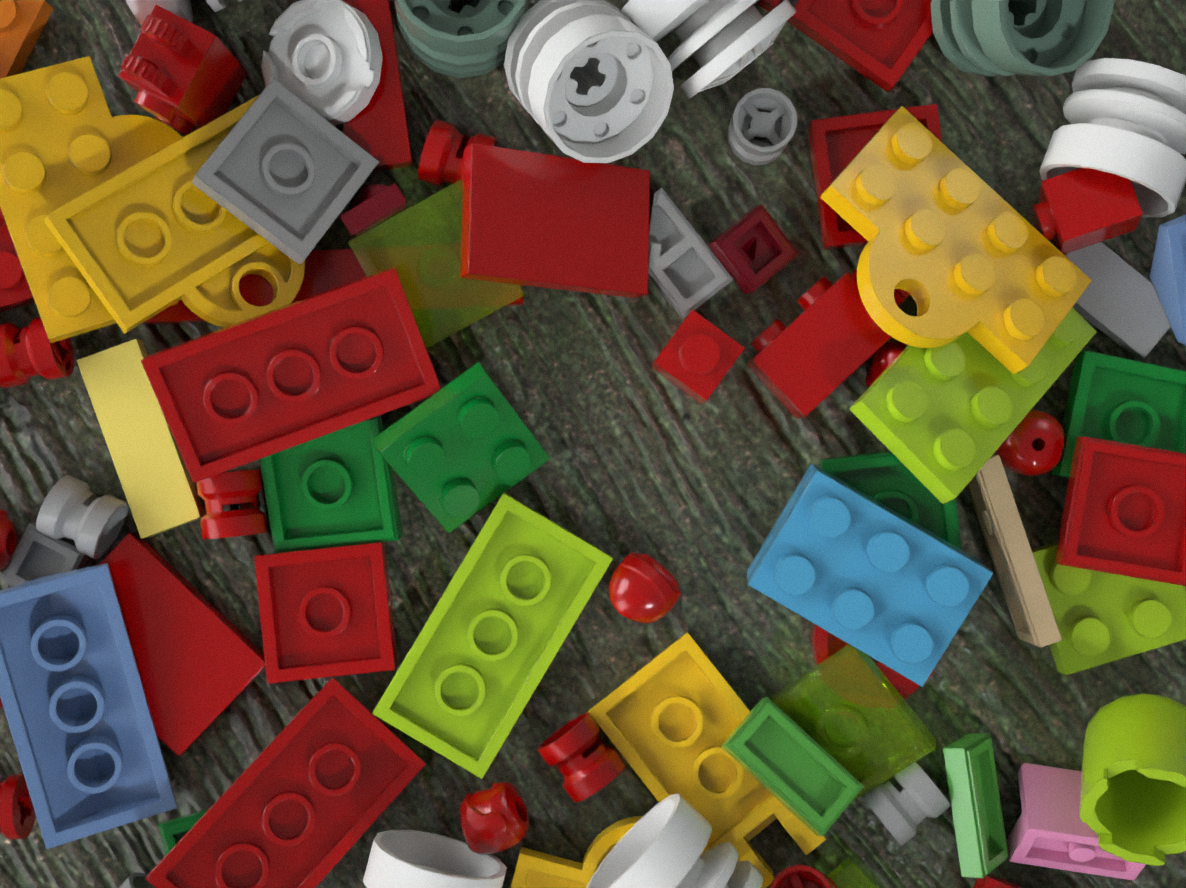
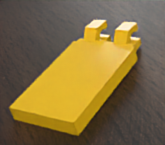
M688 631L589 709L588 712L658 802H661L669 795L679 793L710 823L712 832L702 854L719 843L730 842L738 852V861H749L760 871L764 879L761 888L769 886L775 877L773 870L750 840L773 821L779 820L805 855H808L826 840L825 836H816L721 747L750 713V710Z

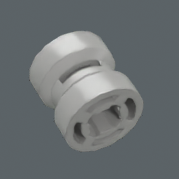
M759 88L745 94L737 103L727 129L728 144L733 154L742 162L751 165H766L776 160L786 149L797 127V112L792 101L782 92L771 88ZM755 137H758V138H766V139H765V140H758V139H755Z
M65 475L59 479L46 496L37 516L36 529L55 540L64 537L70 540L73 539L79 552L94 559H100L107 553L119 536L125 524L129 506L127 502L111 494L97 497L96 494L90 491L88 483L72 475Z
M910 755L894 766V777L887 780L884 784L873 783L860 794L901 847L916 835L917 825L924 818H937L951 807V804Z

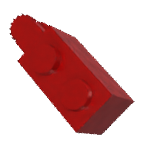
M155 5L151 14L147 15L140 29L142 31L129 54L127 53L118 77L138 93L133 101L136 105L155 115L154 119L167 124L179 134L187 136L192 132L193 128L197 130L227 113L248 72L216 35Z
M857 269L851 274L849 272L845 273L834 283L824 275L796 301L804 309L801 314L787 326L777 318L750 343L757 354L746 365L796 419L806 417L891 338L871 318L861 300L857 285ZM894 289V299L897 306L910 294L901 289Z

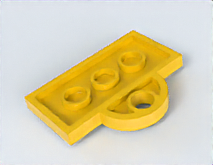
M90 56L0 79V208L51 343L115 324L116 321L46 225L45 215L183 138L172 127L147 116L119 115L112 117Z
M259 95L45 215L46 225L124 334L179 300H182L201 319L225 328L289 305L299 292L304 277L305 260L301 265L297 264L192 184L195 174ZM249 274H257L266 278L272 285L274 292L272 303L262 307L247 303L239 291L240 279Z
M903 106L889 118L820 196L824 202L868 241L861 252L857 266L858 290L867 312L875 323L888 335L910 346L919 348L941 347L968 332L1012 374H1016L1030 365L1092 281ZM894 289L904 290L913 297L917 305V316L907 315L897 306L894 299Z

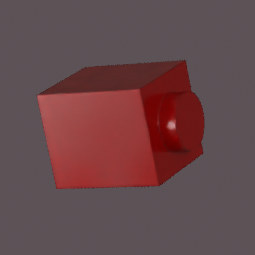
M1078 168L1042 181L1038 197L1040 203L1032 205V213L1037 230L1046 239H1053L1056 248L1063 254L1135 231L1143 215L1129 179L1089 168Z
M692 309L655 359L651 368L702 404L707 401L745 347Z

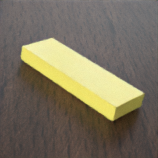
M133 339L76 361L140 538L143 539L198 520L206 513L200 497L197 495L195 483L192 481L140 361L145 356H148L143 340Z

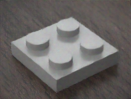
M273 78L195 174L192 184L297 264L301 265L379 161Z

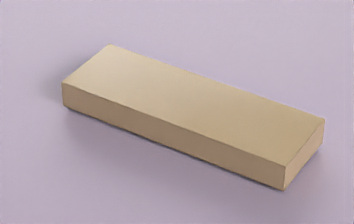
M992 455L967 484V488L1019 639L1041 648L1062 641L1002 461L999 455Z

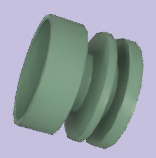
M395 0L400 35L413 56L434 72L464 78L485 75L504 64L508 39L521 16L528 11L529 1L471 0L473 7L465 5L460 13L453 12L451 5L460 6L463 0Z
M932 0L930 6L933 34L943 55L960 71L978 76H1010L1014 74L1020 76H1054L1074 71L1094 55L1107 34L1114 0Z

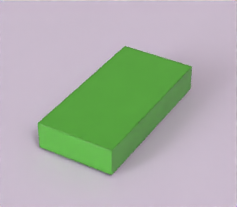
M768 697L762 698L721 745L726 752L816 836L825 835L864 787Z
M968 733L944 747L943 753L961 876L984 878L1003 863L1009 855L992 739L989 737V733Z

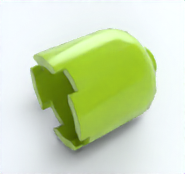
M1140 693L1122 696L1101 707L1088 722L1082 754L1080 818L1083 823H1086L1098 835V845L1104 851L1128 862L1159 866L1165 864V855L1186 851V706L1162 695Z

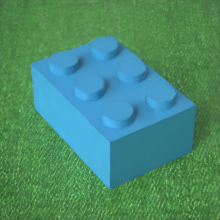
M814 463L810 464L746 571L748 585L922 687L993 575V572L977 558Z

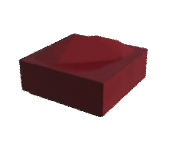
M397 183L391 186L380 184L366 185L356 192L348 211L342 214L340 218L351 236L355 235L357 237L406 208L408 201Z
M763 204L752 207L708 244L744 295L753 293L798 255Z

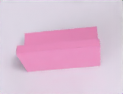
M1023 763L1017 773L1022 813L1006 839L1009 862L1134 881L1146 864L1128 862L1104 851L1098 845V835L1086 823L1081 821L1080 790L1082 771Z

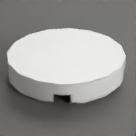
M300 0L292 3L275 20L268 34L274 37L270 43L269 52L263 50L261 68L265 87L274 78L333 126L351 121L369 104L380 82L383 56L378 33L363 12L342 0Z

